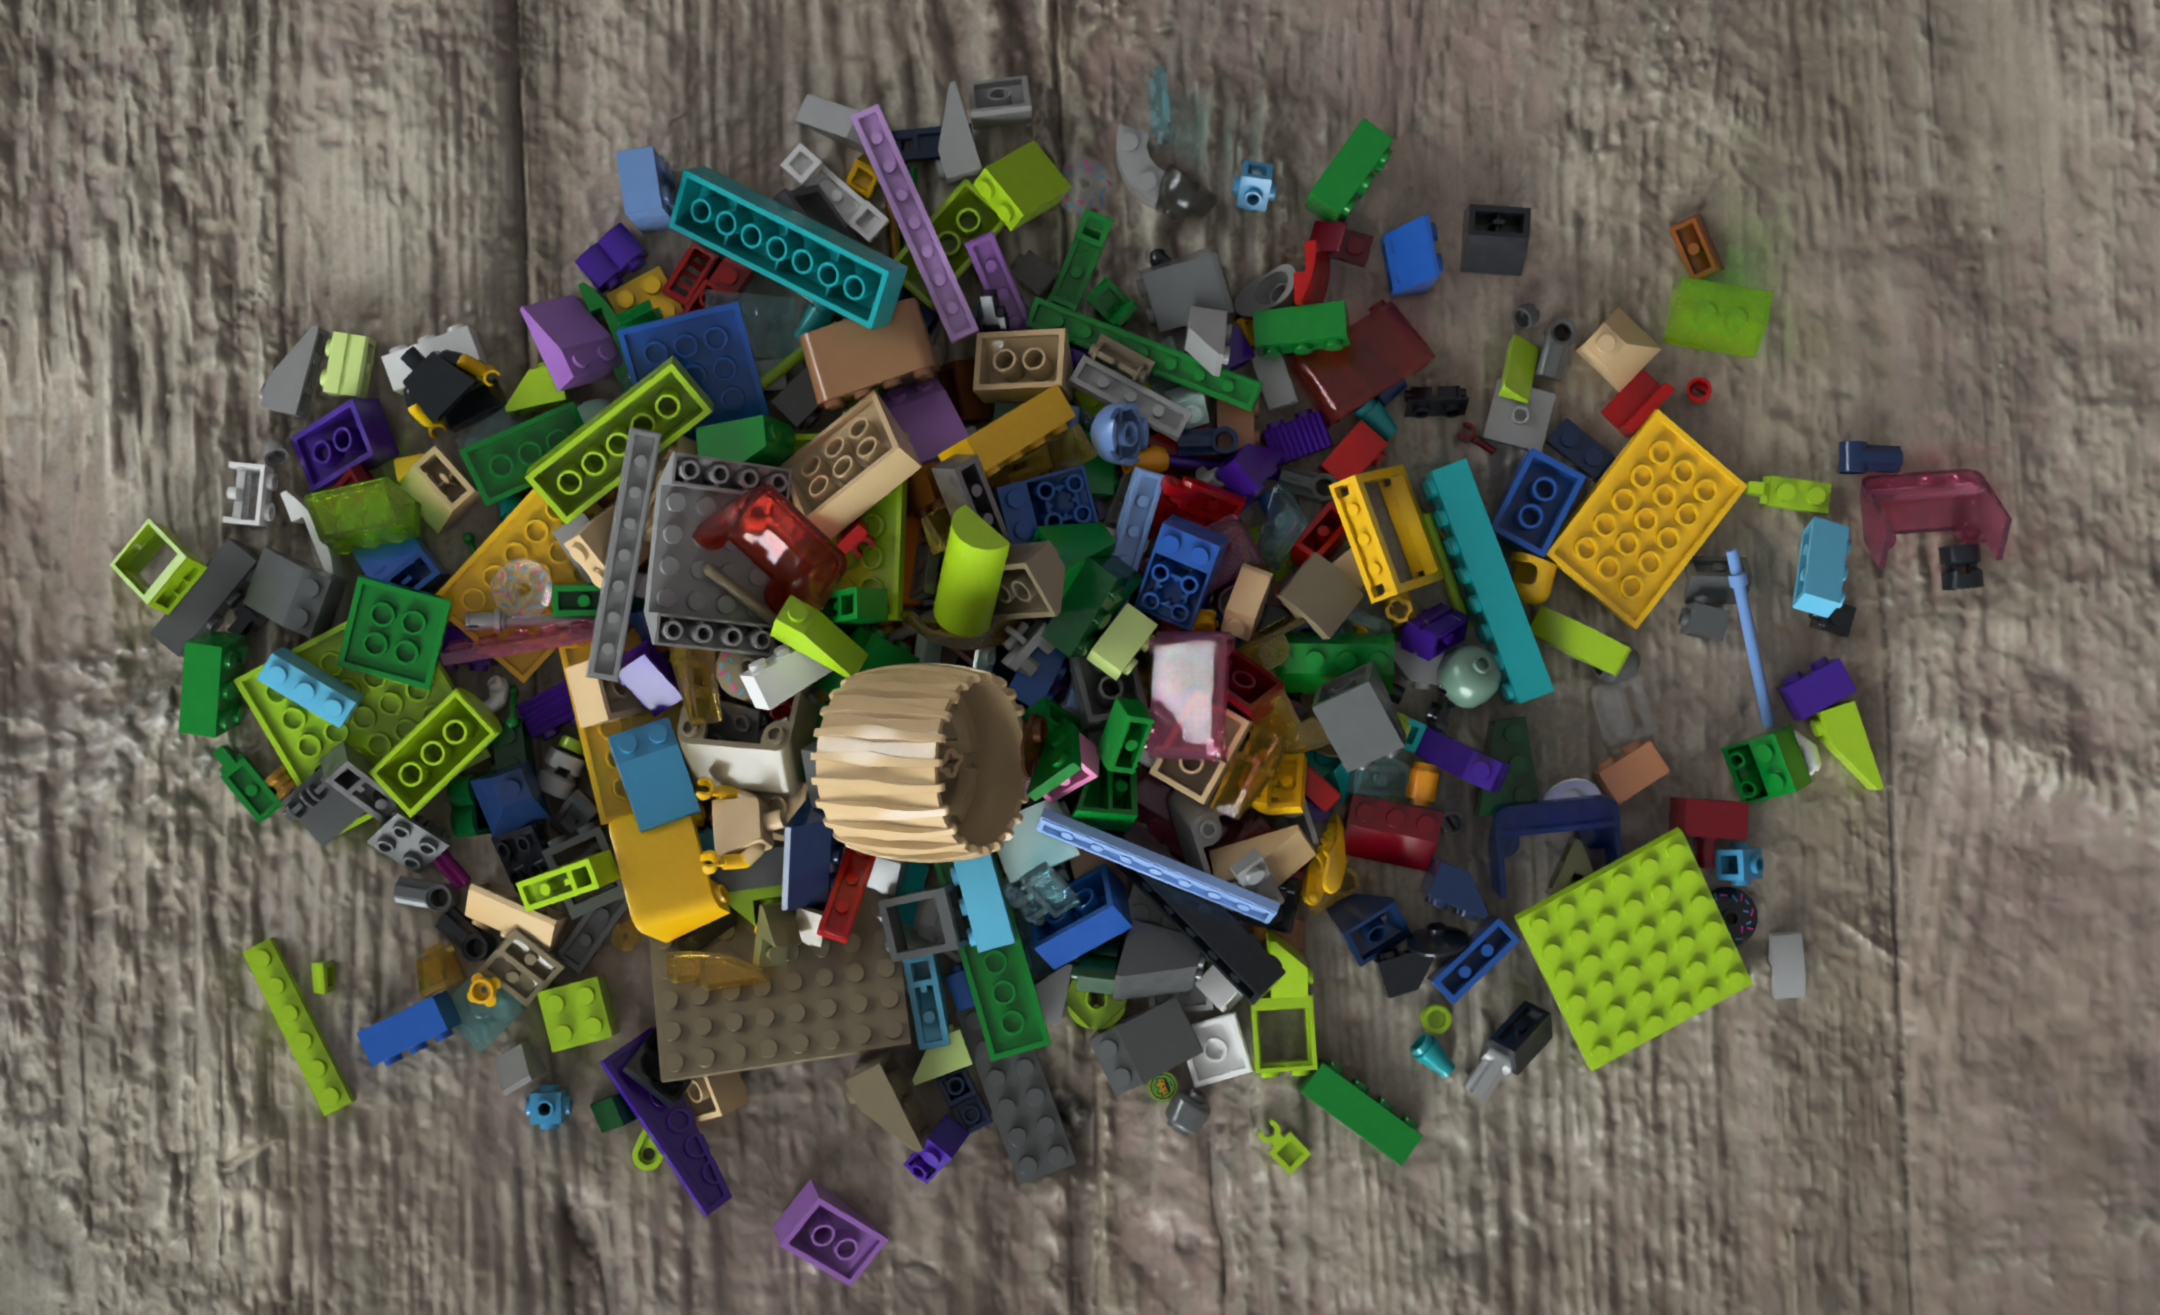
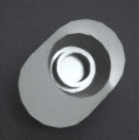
M1289 264L1280 265L1245 285L1235 299L1234 308L1237 314L1242 317H1253L1252 312L1295 306L1293 273L1296 270L1294 266Z

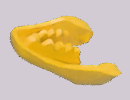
M1336 812L1329 818L1326 831L1322 832L1323 838L1319 840L1320 845L1317 847V854L1308 865L1304 875L1301 895L1304 902L1310 906L1318 904L1322 900L1325 891L1328 894L1338 891L1343 881L1347 862L1344 826L1341 816Z

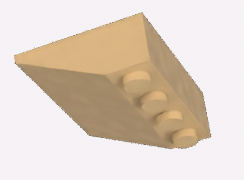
M873 390L783 462L780 467L792 469L790 494L802 525L827 543L907 478L911 477L922 465L914 447L880 395Z

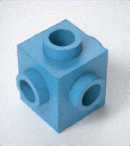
M1243 160L1240 177L1234 176L1232 195H1237V208H1243L1250 212H1266L1268 200L1274 201L1277 183L1272 182L1273 164Z
M1730 842V848L1716 849V880L1732 881V886L1751 885V880L1763 878L1762 872L1765 863L1761 854V847H1749V842Z
M558 1083L539 1084V1088L530 1093V1097H527L525 1103L526 1115L530 1116V1125L540 1124V1129L559 1128V1123L567 1120L570 1114H572L573 1100L572 1096H569V1087H558ZM545 1103L550 1106V1112H545Z

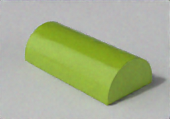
M966 177L929 218L957 280L972 264L964 242L991 230L996 237L1006 226L984 197L980 195L973 183ZM906 244L893 259L908 266L902 287L911 294V297L916 298L921 305L932 310L934 304Z
M966 504L956 510L952 517L933 606V614L938 624L948 632L959 636L972 637L981 635L990 629L1010 542Z
M457 687L368 773L402 810L412 818L502 732V726L494 713L478 697L466 689Z

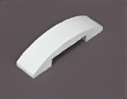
M801 143L780 164L798 184L805 185V187L819 185L850 229L868 243H871L890 222L883 213L869 201H865Z
M288 491L280 493L291 522L306 524L324 571L343 578L342 564L336 543L320 515L297 494Z

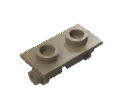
M1103 333L1100 334L1097 342L1091 345L1088 352L1090 354L1089 358L1142 386H1144L1155 364V361Z

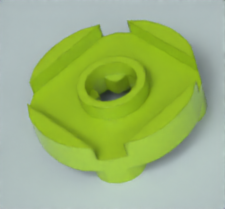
M1071 980L1068 986L1066 1002L1068 1012L1077 1024L1088 1029H1105L1113 1026L1121 1019L1125 1012L1127 999L1115 1000L1112 994H1104L1102 997L1104 1004L1100 1006L1096 1003L1092 1006L1089 1004L1091 1000L1090 992L1077 991V981Z

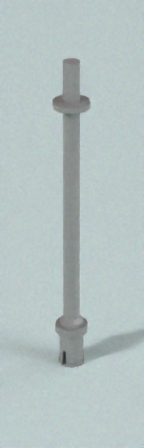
M494 609V612L467 611L465 626L466 631L494 630L495 633H502L508 627L594 626L596 616L552 617V614H534L521 617L519 615H508L502 609Z

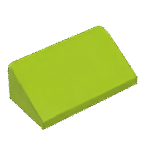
M1515 334L1508 344L1498 396L1528 404L1539 348Z

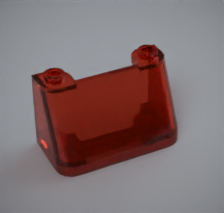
M1384 299L1380 300L1368 309L1369 315L1349 327L1351 345L1343 346L1338 351L1317 349L1312 350L1310 354H1296L1292 357L1294 363L1289 367V371L1315 411L1321 410L1327 429H1330L1339 423L1341 419L1355 412L1356 409L1398 382L1408 378L1414 371L1417 373L1427 367L1436 358L1429 345L1392 301L1386 303Z
M768 484L752 488L704 520L692 535V538L709 551L721 549L729 540L771 579L764 590V598L769 608L777 615L790 595L818 610L823 609L847 569L846 555L775 487Z

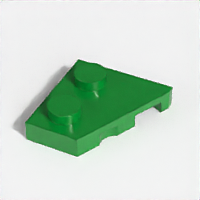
M1071 721L1061 728L1053 730L1045 740L1027 789V795L1035 802L1082 769L1079 728Z

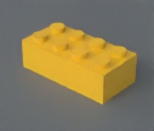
M1055 384L939 453L937 456L942 462L954 454H977L985 476L988 478L1000 471L1004 466L1024 456L1025 453L1042 445L1046 440L1068 429L1069 427L1066 422L1076 417L1058 384Z

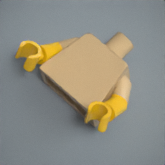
M706 777L700 778L697 784L707 786L710 791H697L696 796L700 800H708L711 796H716L717 799L711 801L715 851L706 850L700 856V861L709 860L713 864L703 865L702 871L710 875L715 873L718 867H721L722 870L749 868L763 855L764 851L773 847V830L785 828L787 817L784 810L771 811L770 805L761 800L755 793L722 784L715 787L711 779Z

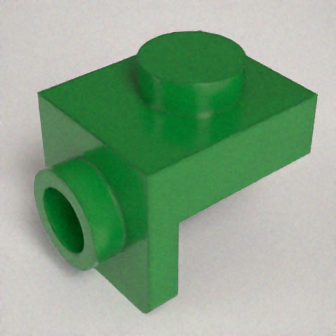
M1106 277L1085 298L1089 305L1108 324L1118 328L1127 325L1133 319L1134 312L1139 307L1135 301L1129 300Z

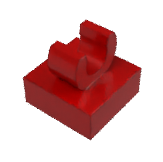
M860 516L837 537L836 546L844 554L852 549L854 556L861 559L864 557V553L859 549L858 544L866 542L873 548L876 542L873 536L868 534L869 524Z

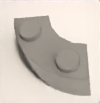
M1120 124L1116 141V162L1126 188L1136 199L1156 210L1166 182L1167 173L1158 168L1149 156L1147 148L1149 134Z

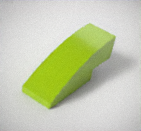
M1542 605L1530 625L1534 638L1537 641L1561 650L1572 658L1614 676H1618L1632 650L1630 647Z

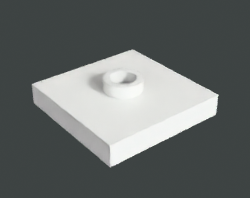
M1236 1011L1191 1024L1204 1050L1203 1053L1187 1060L1195 1088L1254 1071Z

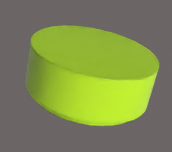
M566 735L561 736L558 743L559 747L584 757L581 741Z
M1430 1003L1422 1009L1420 1023L1427 1032L1439 1035L1450 1028L1452 1015L1444 1005Z

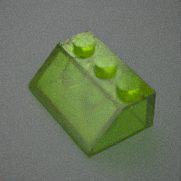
M1681 277L1672 286L1663 343L1754 358L1769 321L1773 292Z
M388 477L305 495L304 501L319 540L337 554H349L359 549H373L382 544L401 543L406 539L419 537L421 504Z

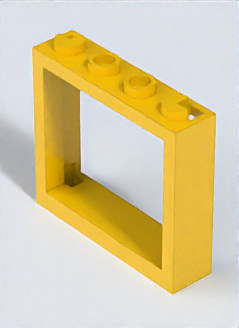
M1404 464L1356 474L1329 485L1371 604L1445 579ZM1390 479L1392 485L1386 486L1384 480ZM1378 482L1413 577L1412 580L1400 583L1364 484ZM1348 488L1349 495L1343 497L1340 489ZM1424 571L1425 576L1419 577L1418 572ZM1383 584L1385 592L1379 595L1376 586Z

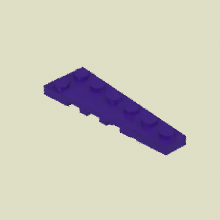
M651 1027L601 1061L600 1064L705 1217L732 1198V1195L714 1157L710 1154V1148L704 1135L700 1133L696 1125L691 1107H688L682 1095L676 1105L670 1109L622 1071L652 1031L653 1027Z

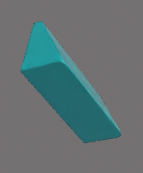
M911 862L905 880L895 895L924 889L930 864ZM921 900L898 905L902 922L912 925L916 923Z

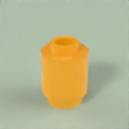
M1414 761L1413 769H1409L1405 797L1411 798L1410 804L1428 807L1429 801H1436L1440 773H1437L1438 766Z

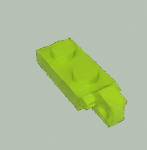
M1773 475L1762 476V482H1745L1748 487L1744 490L1743 495L1760 497L1759 504H1764V507L1826 515L1829 512L1831 483Z

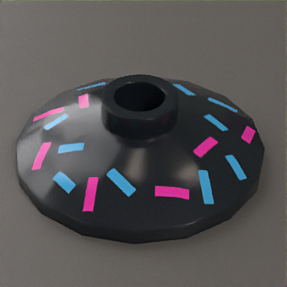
M1718 887L1710 891L1735 946L1745 943L1754 933L1758 922L1757 909L1752 899L1745 892L1733 887ZM1732 912L1735 919L1732 923L1728 924L1725 918L1728 913Z

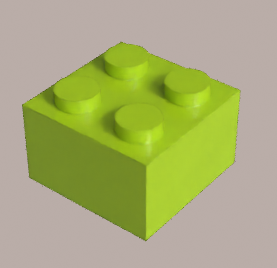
M605 973L537 992L552 1053L610 1038L620 1032Z

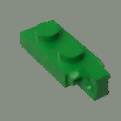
M221 745L213 752V755L223 765L218 769L222 774L220 778L259 824L264 823L284 806L276 796L277 791L273 787H268L265 783L266 778L249 757H246L242 752L236 754L229 745Z

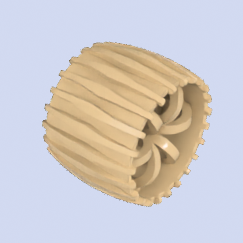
M906 663L883 666L856 673L843 679L840 682L841 687L830 692L829 698L831 701L829 705L822 707L819 713L823 717L821 727L815 728L813 736L818 738L817 750L815 753H811L810 760H816V776L811 777V783L818 787L820 798L816 799L815 803L817 808H821L824 811L826 817H824L823 823L826 827L833 829V837L837 841L845 843V846L852 850L880 858L916 863H942L990 855L992 852L999 851L1004 847L1003 841L1012 839L1014 836V831L1012 830L1014 824L1021 823L1023 815L1019 813L1023 803H1028L1029 796L1024 794L1026 780H1031L1032 778L1025 776L1020 763V747L1023 738V720L1021 716L1025 714V709L1022 705L1016 703L1017 693L1014 689L1006 687L1007 681L1005 679L995 676L991 672L961 665Z

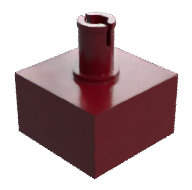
M1670 797L1668 832L1678 827L1685 836H1694V839H1697L1696 861L1698 866L1701 868H1716V841H1720V838L1747 840L1749 802Z

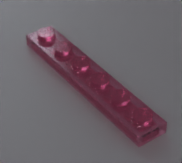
M578 620L570 623L571 627L559 628L557 624L541 627L540 632L528 633L527 629L513 631L509 633V637L498 638L497 634L480 637L478 642L467 643V639L449 642L448 646L440 653L442 666L592 642L595 623L589 624V620ZM630 620L628 624L627 635L631 631Z

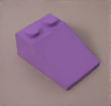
M573 294L525 305L520 308L521 314L558 392L608 379L614 374L613 368L624 364L612 336Z
M936 378L922 383L916 381L903 387L892 388L880 395L902 431L909 433V441L914 447L921 465L940 461L937 456L939 453L969 436L946 390Z
M812 1179L809 1180L772 1226L781 1247L850 1287L889 1240L887 1235L839 1196Z

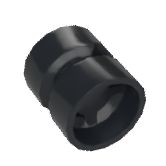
M1964 544L1938 548L1940 565L1945 567V571L1941 573L1943 591L1984 587L1983 570L1977 567V564L1982 561L1980 544ZM1966 566L1965 574H1958L1957 567Z

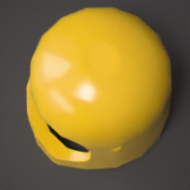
M1512 552L1510 561L1515 567L1512 580L1521 603L1530 605L1544 603L1550 596L1557 565L1531 554Z

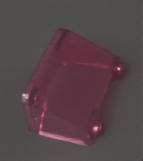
M1157 631L1156 637L1150 638L1149 655L1154 656L1150 715L1155 723L1152 724L1153 728L1149 730L1151 734L1148 735L1149 739L1145 741L1147 745L1143 747L1144 751H1148L1149 758L1227 763L1228 747H1225V739H1221V737H1227L1225 726L1229 667L1232 665V660L1227 656H1230L1231 652L1235 650V636L1231 632Z

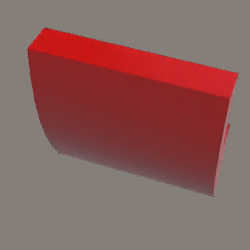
M1317 240L1304 241L1305 271L1293 273L1294 302L1297 306L1323 303L1326 296L1330 277V258Z

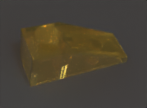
M669 646L670 661L690 725L695 726L722 721L716 677L715 652Z

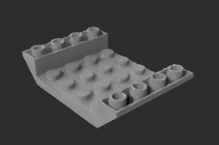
M672 452L656 488L644 615L652 645L760 656L773 655L775 638L770 636L773 625H767L766 621L706 576L703 568L707 563L713 564L768 607L778 501H789L792 469Z

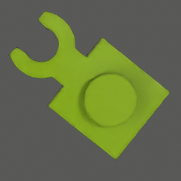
M1270 1118L1268 1121L1274 1127L1273 1133L1265 1135L1258 1129L1257 1134L1263 1142L1273 1144L1268 1153L1291 1175L1312 1153L1290 1130L1282 1135L1277 1121Z

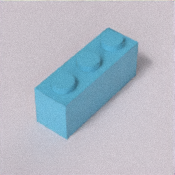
M1814 516L1802 531L1792 608L1826 618L1836 608H1841L1846 592L1842 590L1843 582L1849 570L1845 562L1852 545V541L1848 539L1849 526Z
M283 646L270 655L256 678L258 681L339 729L350 721L365 697L361 692Z
M993 853L983 857L953 862L954 867L950 868V873L954 886L960 885L963 897L958 898L962 916L968 915L971 927L967 928V935L971 947L977 946L978 953L1015 943L1017 939Z

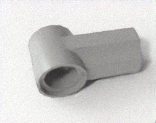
M1489 1040L1480 1053L1479 1062L1463 1084L1466 1089L1485 1102L1504 1075L1507 1076L1511 1072L1510 1057L1491 1048Z

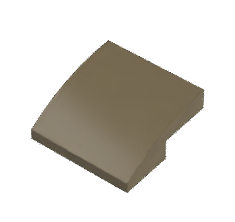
M1314 552L1307 558L1277 597L1296 619L1304 617L1322 640L1333 636L1364 597V594L1343 572L1324 557Z
M516 927L485 959L478 970L488 978L498 977L502 983L501 987L528 1007L536 998L537 992L546 989L564 969L565 964Z

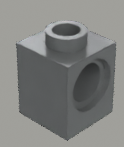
M1697 602L1688 603L1686 608L1683 607L1679 614L1678 625L1681 626L1680 633L1713 642L1723 641L1730 611Z

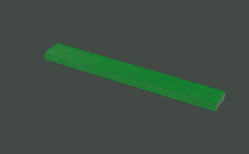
M1036 296L1025 323L1026 326L1034 329L1066 328L1069 342L1086 349H1090L1091 345L1096 343L1100 334L1103 333L1155 361L1150 372L1151 374L1251 412L1255 408L1264 384L1223 367L1221 368L1220 377L1213 376L1187 353Z

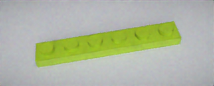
M269 938L243 951L242 953L324 1117L356 1101L275 938Z

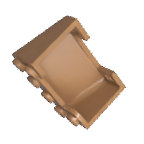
M916 298L898 301L889 325L871 330L848 318L807 332L799 337L817 404L825 410L830 409L831 413L846 409L848 407L847 402L852 400V396H854L855 400H858L870 394L872 389L884 386L885 390L902 385L901 380L908 377L917 380L918 383L926 382L935 378L934 373L941 371L919 302Z

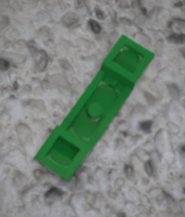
M1087 208L1085 209L1075 232L1072 245L1047 301L1077 312L1114 222L1113 219Z
M582 282L578 286L589 312L595 318L604 315L624 364L613 368L622 392L625 393L632 387L616 331L619 329L616 313L602 296L589 285Z

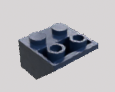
M1432 858L1418 891L1426 895L1424 901L1444 910H1447L1448 904L1454 906L1453 913L1472 921H1476L1477 916L1486 919L1488 912L1471 873Z

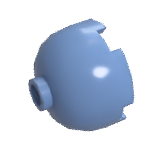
M1131 402L1113 403L1102 408L1096 414L1091 425L1090 438L1096 454L1104 461L1126 466L1134 465L1140 461L1137 457L1141 449H1146L1148 446L1149 428L1147 418L1141 417L1137 410L1140 407L1138 404Z

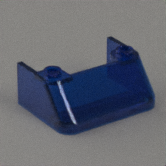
M1591 795L1511 803L1500 806L1493 815L1488 837L1491 888L1501 899H1507L1504 858L1516 853L1520 843L1519 836L1579 830L1580 840L1587 847L1593 849L1604 848L1605 865L1623 857L1618 804L1607 795Z

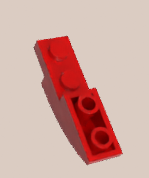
M725 256L709 280H704L682 313L738 300L755 276L753 274L755 271Z

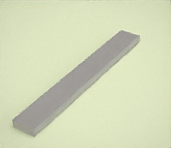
M629 427L585 676L588 678L613 682L619 681L662 433Z

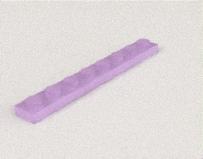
M879 104L851 115V121L951 344L979 332V328Z

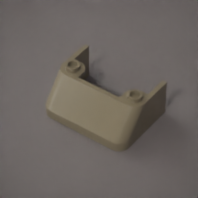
M688 684L677 727V735L681 753L691 783L700 789H709L707 786L697 784L700 778L706 777L713 781L715 787H718L719 784L728 785L755 794L789 797L801 790L805 779L801 749L813 743V733L820 711L815 704L803 693L798 692L795 694L789 721H774L767 725L763 731L760 743L706 739L708 734V723L704 719L706 694L694 684Z

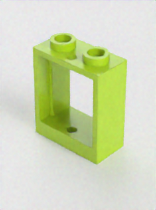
M150 518L145 521L109 565L146 605L167 615L172 612L208 568L171 529ZM166 542L177 555L156 581L150 585L140 573Z
M1308 992V997L1271 999V995L1266 994L1254 1005L1249 1002L1253 1067L1256 1074L1261 1073L1262 1078L1279 1077V1072L1292 1071V1076L1310 1075V1070H1318L1313 995ZM1303 1008L1306 1058L1262 1061L1259 1011Z

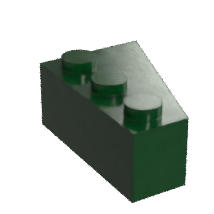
M1117 556L1088 557L1062 600L1061 613L1057 617L1051 618L1041 636L1069 658L1087 655L1095 645L1096 639L1141 583L1144 576Z
M1526 716L1489 721L1483 752L1511 764V767L1499 793L1489 792L1477 786L1478 792L1472 816L1482 817L1540 808Z

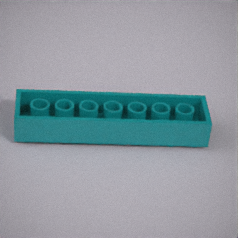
M706 166L683 170L669 228L871 330L891 323L908 266Z
M1467 459L1459 460L1429 472L1422 478L1424 483L1420 485L1425 500H1430L1434 508L1432 516L1437 530L1442 528L1446 540L1442 541L1447 557H1452L1456 569H1453L1456 582L1459 587H1464L1467 595L1464 598L1465 607L1469 615L1474 614L1478 626L1474 627L1476 636L1481 644L1485 643L1487 650L1493 654L1501 668V683L1497 690L1501 700H1506L1508 705L1521 704L1555 691Z

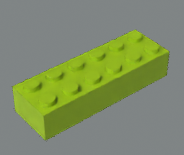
M672 355L529 466L524 478L567 525L619 485L629 427L662 433L659 447L660 453L711 414L714 403L677 358Z

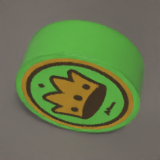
M1167 1071L1151 1079L1147 1083L1148 1092L1156 1101H1170L1178 1091V1082L1175 1075Z

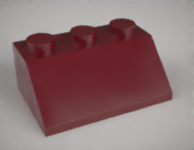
M1213 631L1201 637L1177 655L1175 662L1184 672L1255 724L1273 711L1285 686V683Z
M1350 794L1347 799L1343 819L1345 853L1349 856L1428 871L1438 844L1444 813Z

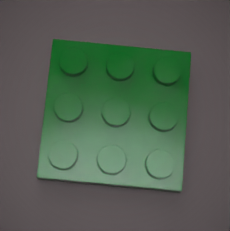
M359 575L337 666L431 690L454 599Z

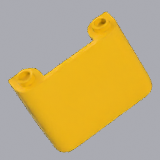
M700 802L698 804L701 812L644 832H640L633 813L620 816L610 821L608 825L632 921L641 933L665 943L730 913L728 905L730 897L724 885H719L711 880L710 875L702 871L706 861H700L703 850L697 829L704 826V819L707 817V814Z

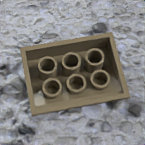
M882 1050L858 1062L845 1080L847 1086L844 1087V1091L852 1105L856 1103L860 1111L916 1153L923 1151L932 1128L893 1050Z

